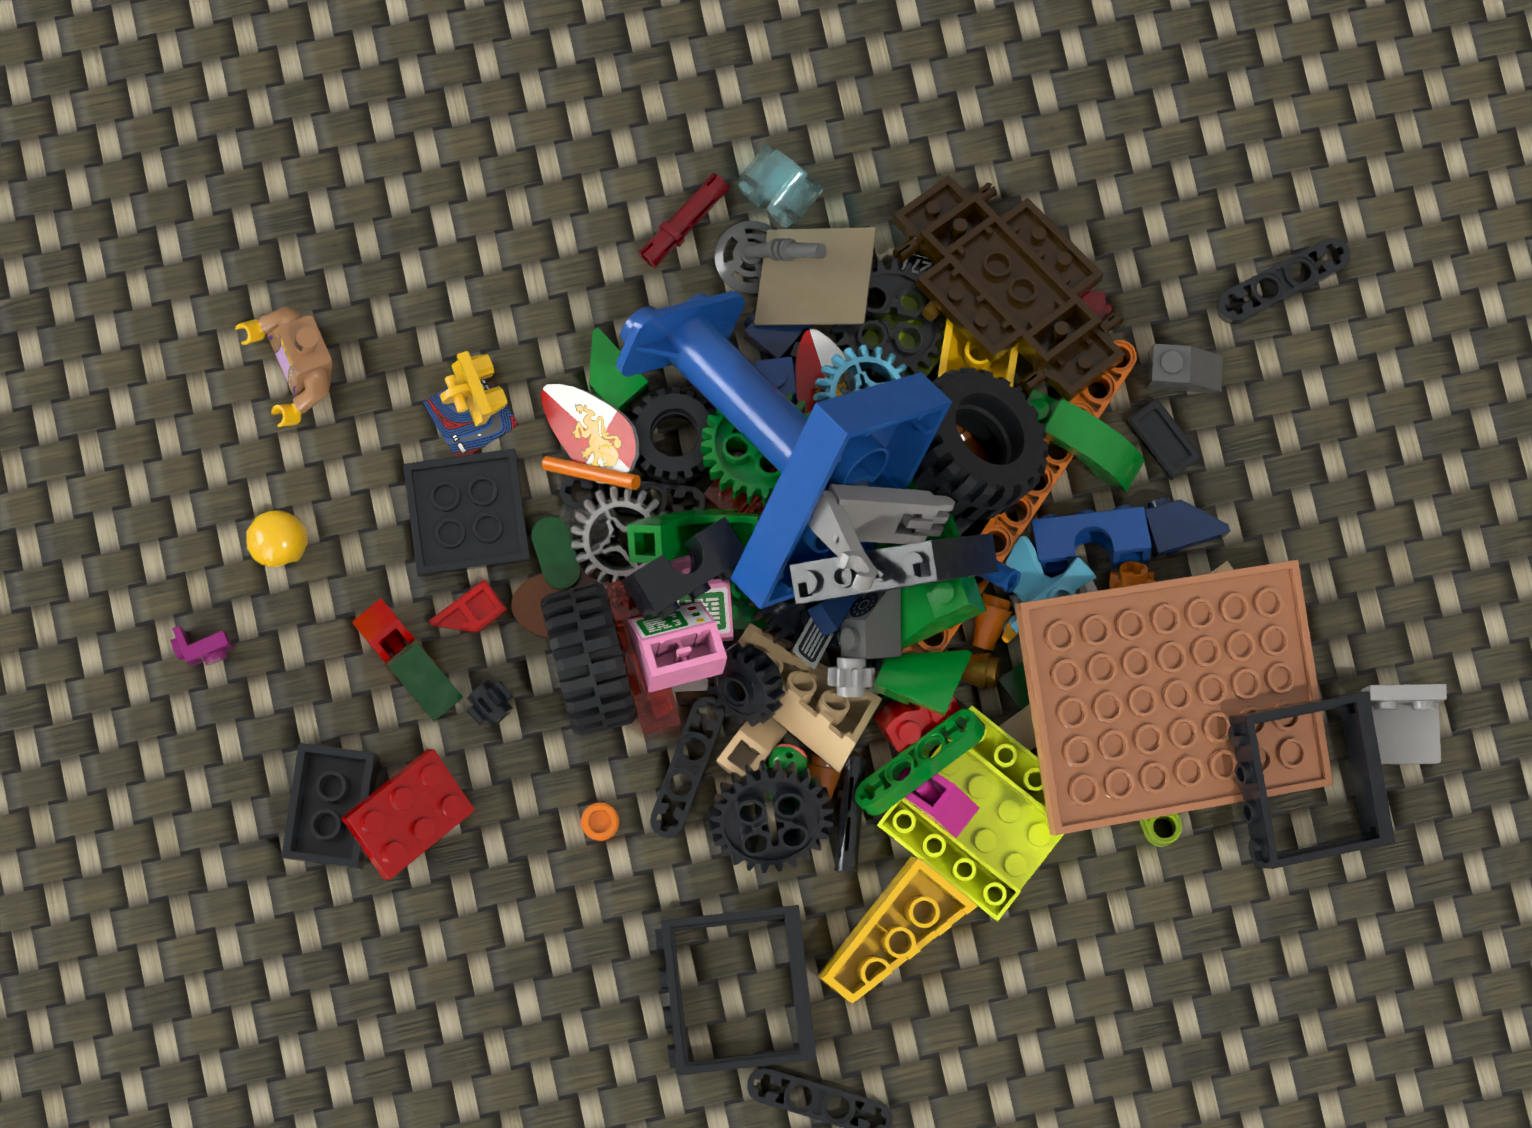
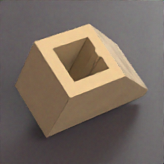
M773 717L763 724L759 722L754 727H751L748 721H746L718 757L716 763L728 773L735 772L740 776L746 775L745 765L747 764L754 771L759 770L760 760L766 762L771 751L780 743L788 730Z

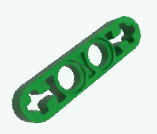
M959 710L863 780L855 791V802L869 815L876 816L884 813L974 747L984 736L985 724L971 710ZM942 744L939 753L932 758H928L930 751L935 746ZM911 767L909 775L905 779L898 781L900 773L905 768Z

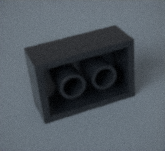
M298 743L281 858L363 870L365 852L341 818L375 791L380 760L379 755L372 752Z

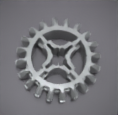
M611 486L610 499H607L604 492L599 490L596 492L598 505L590 499L584 501V506L590 514L577 511L575 515L578 521L585 524L584 526H572L571 533L582 535V538L572 541L571 546L574 549L584 548L585 550L577 555L576 560L578 563L584 562L587 559L591 561L585 568L586 574L593 573L596 568L601 570L597 578L599 583H603L606 575L610 574L613 575L612 587H618L620 576H625L626 578L648 564L629 562L630 565L620 566L611 564L599 556L602 553L618 551L625 557L626 561H629L627 545H624L621 540L611 542V539L616 535L614 531L615 526L620 528L622 532H627V524L632 522L622 520L618 512H615L614 507L632 508L640 512L645 518L668 514L666 510L656 514L653 512L659 504L657 498L652 499L648 505L643 503L647 494L645 490L639 492L637 499L631 498L633 490L625 488L624 497H619L617 486ZM603 513L609 533L593 545L591 541V527L595 519Z

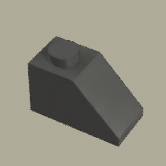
M1153 344L1148 352L1146 389L1221 394L1223 355L1193 346Z

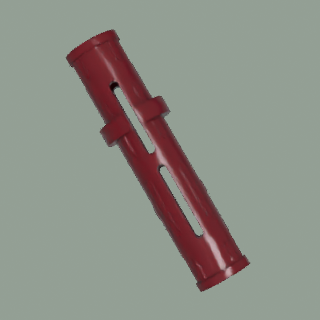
M712 173L667 222L663 221L658 226L659 231L638 251L639 256L649 266L656 269L670 251L676 246L680 247L685 242L684 237L730 190L727 182L719 175L717 176L716 173Z

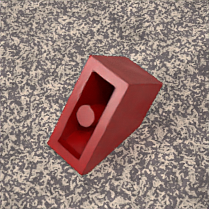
M382 598L352 621L354 626L385 663L415 640L414 636Z

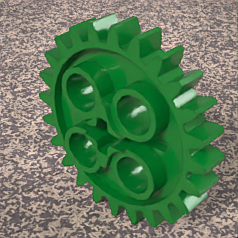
M793 393L787 394L786 397L792 402ZM803 400L795 406L804 414L806 402ZM717 409L718 416L708 415L709 427L702 430V439L705 441L701 442V453L706 454L703 457L704 467H712L709 470L710 479L716 480L721 478L719 482L721 491L733 487L732 498L735 500L742 493L747 494V504L751 505L755 496H760L763 505L766 506L781 472L768 473L762 470L763 467L773 464ZM808 412V413H806V414H804V415H805L807 418H809L811 412ZM739 449L743 450L745 454L735 457L730 455L729 452Z

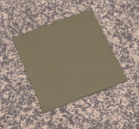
M876 227L768 229L766 243L774 238H790L797 243H822L826 246L827 252L822 259L795 258L793 261H774L771 258H763L754 326L864 324Z

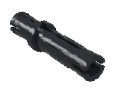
M849 756L843 766L841 790H837V798H840L834 871L858 872L859 870L858 857L862 808L855 802L854 796L857 787L865 779V763L867 758ZM851 797H852V809H851V811H850ZM851 818V822H850V836H849V849H848V851H847L848 832H849V819Z

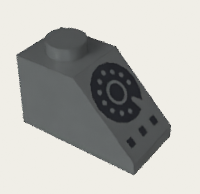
M901 588L858 595L841 623V657L873 659L901 656Z

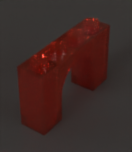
M621 580L607 583L605 585L644 740L680 732L681 723L672 687L649 693L626 623L628 619L640 617L642 614Z

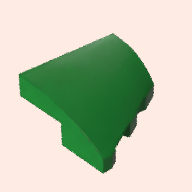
M960 650L903 653L898 657H887L876 678L873 691L907 705L911 702L945 717L972 652Z

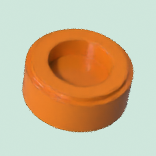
M594 803L583 812L581 826L584 833L592 840L606 841L612 838L618 831L619 816L616 810L609 804Z

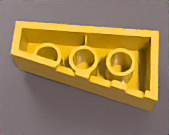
M911 856L817 977L841 997L853 1004L888 977L893 970L906 960H910L921 951L920 949L937 936L942 935L952 927L951 925L978 906L920 858Z

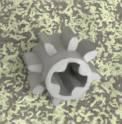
M837 657V667L831 666L828 668L827 686H837L836 696L865 697V687L874 686L875 668H866V659Z

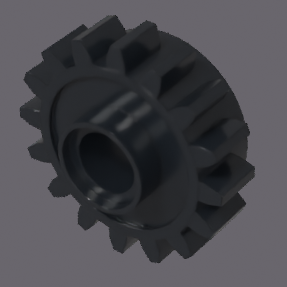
M739 642L731 647L727 645L724 647L727 661L723 674L707 678L713 682V685L707 688L708 692L716 693L718 698L714 704L716 706L723 704L726 707L725 716L729 717L735 714L738 724L741 725L746 720L751 727H754L759 722L763 724L783 706L780 699L785 696V691H783L781 673L775 662L766 653L754 648L752 645L749 644L746 647H742Z

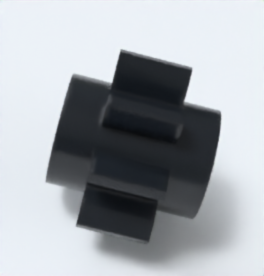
M487 680L467 697L473 705L467 711L479 725L487 721L491 727H494L514 709L508 702L514 696L501 681L494 686Z

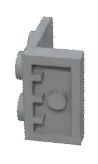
M1446 684L1369 685L1361 689V692H1369L1381 765L1438 764L1441 762L1439 703L1447 700Z

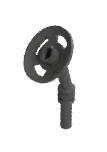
M745 221L733 225L720 237L715 249V266L721 279L733 290L745 294H758L763 258H771L774 261H793L795 258L822 259L827 252L826 246L822 243H797L790 238H774L766 243V238L763 236L746 234L745 230H758L767 234L768 229L774 228L759 221ZM733 238L738 242L733 251V260L724 262L726 245ZM748 240H757L761 243L748 242ZM743 264L746 268H755V271H747L742 269L740 266ZM737 272L743 277L757 278L758 282L746 283L732 275Z

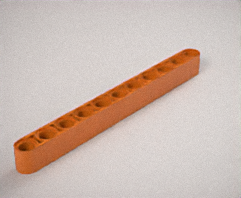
M1113 341L1125 353L1127 366L1123 368L1114 367L1094 382L1100 383L1105 387L1107 396L1101 399L1094 398L1090 395L1088 388H1086L1069 401L1070 403L1096 418H1100L1137 360L1134 347L1127 341ZM1044 439V441L1048 442V445L1052 444V442ZM1066 451V457L1061 460L1052 459L1049 455L1045 458L1047 459V467L1042 475L1045 481V488L1040 491L1031 490L1015 503L1025 512V518L1022 521H1011L1005 512L989 520L981 534L992 533V535L999 536L1003 540L1004 550L996 553L998 561L1003 563L1013 545L1019 539L1074 457L1073 454ZM983 579L981 583L977 584L980 594L983 593L989 581ZM962 623L940 632L942 635V643L940 645L928 646L922 640L903 649L901 654L944 651Z

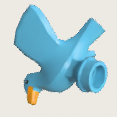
M1027 536L1019 537L1005 563L1010 568L1020 572V581L1013 592L1022 602L1074 595L1077 589L1097 578L1089 566L1078 556L1063 574L1053 578L1046 576L1040 562H1038L1036 550ZM1016 614L1012 615L1004 625V632L1001 638L1005 643H1009L1014 637L1019 635Z

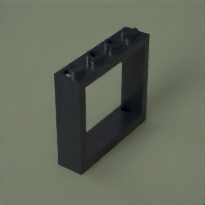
M992 533L930 540L865 552L877 570L875 580L868 590H858L851 587L857 572L853 569L838 567L839 557L790 565L796 604L857 596L999 572Z
M1369 692L1345 693L1229 716L1230 727L1228 735L1235 749L1237 760L1235 775L1242 789L1244 800L1242 803V815L1246 823H1248L1250 834L1248 849L1255 863V868L1274 869L1395 843ZM1339 708L1361 834L1277 851L1255 724Z
M799 905L661 920L662 929H655L657 952H665L666 967L659 968L661 991L669 990L670 1006H663L665 1029H673L675 1044L667 1045L670 1068L677 1067L678 1076L817 1060ZM784 919L799 1049L689 1062L675 931Z

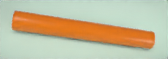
M545 456L542 460L543 470L632 490H637L641 483L640 476L552 456Z

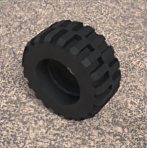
M975 368L952 369L932 382L952 401V404L923 457L912 483L917 490L931 491L933 495L952 498L955 501V505L952 511H946L951 515L957 516L961 513L962 518L991 519L1007 511L1040 482V477L1045 473L1047 467V459L1045 458L1048 457V442L1043 439L1046 437V430L1044 424L1039 423L1037 419L1039 413L1034 405L1029 406L1024 399L1027 396L1020 389L1014 390L1010 386L1011 382L1003 377L995 378L993 377V372L982 369L977 372ZM956 425L966 429L979 440L987 453L989 462L976 456L965 445Z
M594 582L546 594L540 603L573 734L585 736L631 724L637 718L604 585Z

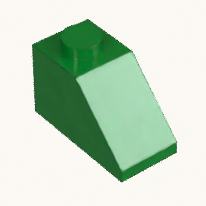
M597 327L592 332L590 389L595 396L624 412L649 389V384L641 373L624 376L616 368L617 359L621 351Z

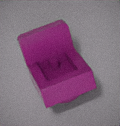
M179 625L172 628L176 637L170 640L173 650L179 661L185 659L186 663L191 666L204 661L206 665L218 663L228 657L227 651L234 649L229 634L223 630L191 644L188 634L183 627Z

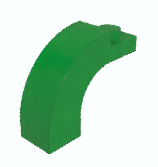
M1033 389L1026 402L1029 406L1034 405L1039 413L1037 419L1039 423L1044 424L1046 430V437L1044 439L1060 446L1081 460L1090 469L1095 478L1127 492L1145 462L1136 447L1120 433L1085 410L1064 399L1058 401Z
M708 509L674 512L637 520L627 524L629 562L650 563L663 554L668 562L687 556L689 553L682 543L723 517H726L745 548L761 517V513H738V509Z

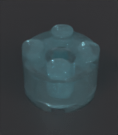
M767 143L738 178L740 183L737 186L742 191V194L759 207L762 202L767 204L768 207L766 209L771 213L770 216L786 229L791 224L797 225L824 191L817 181L813 185L806 179L808 176L806 171L776 148L773 151Z

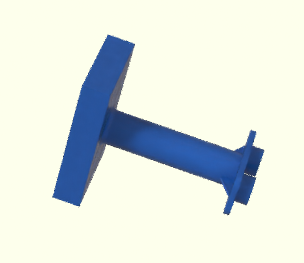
M729 291L713 296L699 293L689 298L685 303L657 310L652 306L643 307L633 313L622 327L620 337L624 342V346L617 359L616 368L624 376H632L673 365L781 472L778 482L730 579L759 609L794 598L790 565L838 557L808 525V522L813 518L812 513L823 491H828L830 484L907 489L952 401L920 372L817 402L809 418H807L729 341L745 304V298L737 291ZM860 542L864 552L876 550L879 544L877 542Z

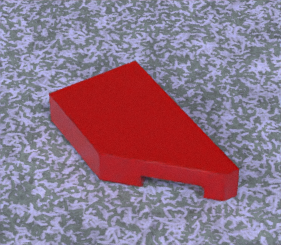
M484 579L431 618L429 622L433 627L478 633L508 610Z

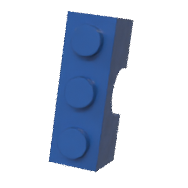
M1122 505L1113 510L1101 512L1082 510L1075 515L1068 516L1047 514L1031 521L1030 540L1036 550L1038 562H1040L1045 575L1063 574L1076 559V548L1085 543H1095L1102 546L1109 554L1111 568L1120 567L1121 564L1129 561L1143 564L1149 563L1152 546L1144 506L1133 508L1130 505Z

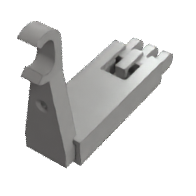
M830 484L828 491H823L812 513L813 518L808 522V525L840 558L838 567L853 569L857 572L851 587L858 590H868L875 580L877 570L864 552L860 542L913 544L924 542L927 536H940L944 529L941 524H945L949 518V513L946 511H952L955 501L950 497L933 495L931 491Z

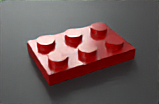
M427 749L341 819L383 880H391L474 812L475 809L434 749Z

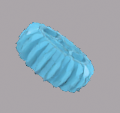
M861 345L858 350V357L851 347L844 350L845 360L838 354L831 358L835 368L830 365L822 367L821 372L828 379L818 378L815 381V386L825 390V392L816 393L813 396V400L820 402L836 397L838 380L847 370H849L851 375L849 380L851 393L860 390L859 388L865 389L882 384L871 381L866 371L862 372L861 367L875 370L887 382L901 378L899 374L904 372L907 367L905 364H901L895 369L891 365L896 358L893 353L889 354L885 360H882V348L876 347L872 355L869 356L867 345Z

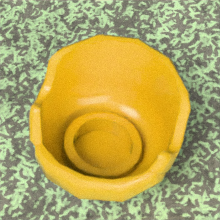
M274 510L262 513L254 518L246 531L247 550L256 562L267 567H281L298 561L308 544L307 528L299 517L288 512Z

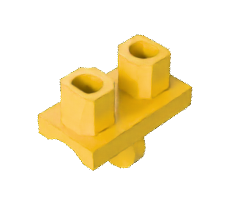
M465 351L457 354L458 360L451 366L455 375L447 376L444 379L448 390L441 393L440 398L443 404L454 403L458 413L469 409L474 424L477 427L486 424L491 415L504 409L507 405V399L500 386L485 391L482 387L480 380L492 377L494 374V367L489 355L484 354L470 357L469 352Z

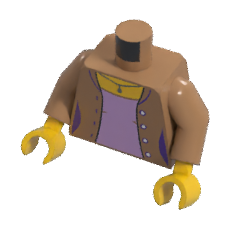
M282 307L260 317L259 320L253 319L239 323L235 328L236 330L245 328L248 333V338L246 341L241 342L242 345L261 341L264 339L265 334H268L267 337L294 397L293 403L273 406L271 410L272 415L283 414V419L277 425L278 427L299 424L301 413H306L328 394L333 364L312 315L302 317L301 313L292 307Z

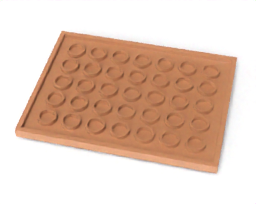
M1298 560L1014 604L1050 835H1061L1243 802L1241 785L1238 783L1235 775V766L1237 764L1235 749L1228 735L1230 727L1229 716L1320 699ZM1322 711L1255 724L1267 797L1333 785Z

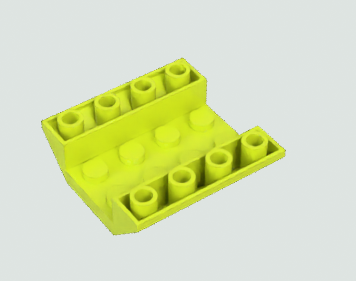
M971 705L968 710H971L985 724L984 736L974 747L942 769L938 774L961 789L980 808L958 837L955 838L907 799L903 798L887 811L877 826L914 856L920 858L998 922L1020 894L1023 886L1064 834L1050 835L1038 757ZM940 744V746L936 749V751L930 758L936 756L939 753L942 744Z

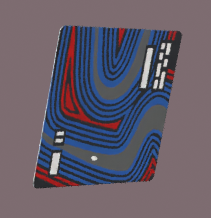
M490 378L480 380L484 391L495 388ZM448 387L423 402L424 408L455 457L473 454L518 426L517 420L506 405L504 409L491 415L486 424L476 427L469 409L458 413L454 403H442L440 395L448 390Z

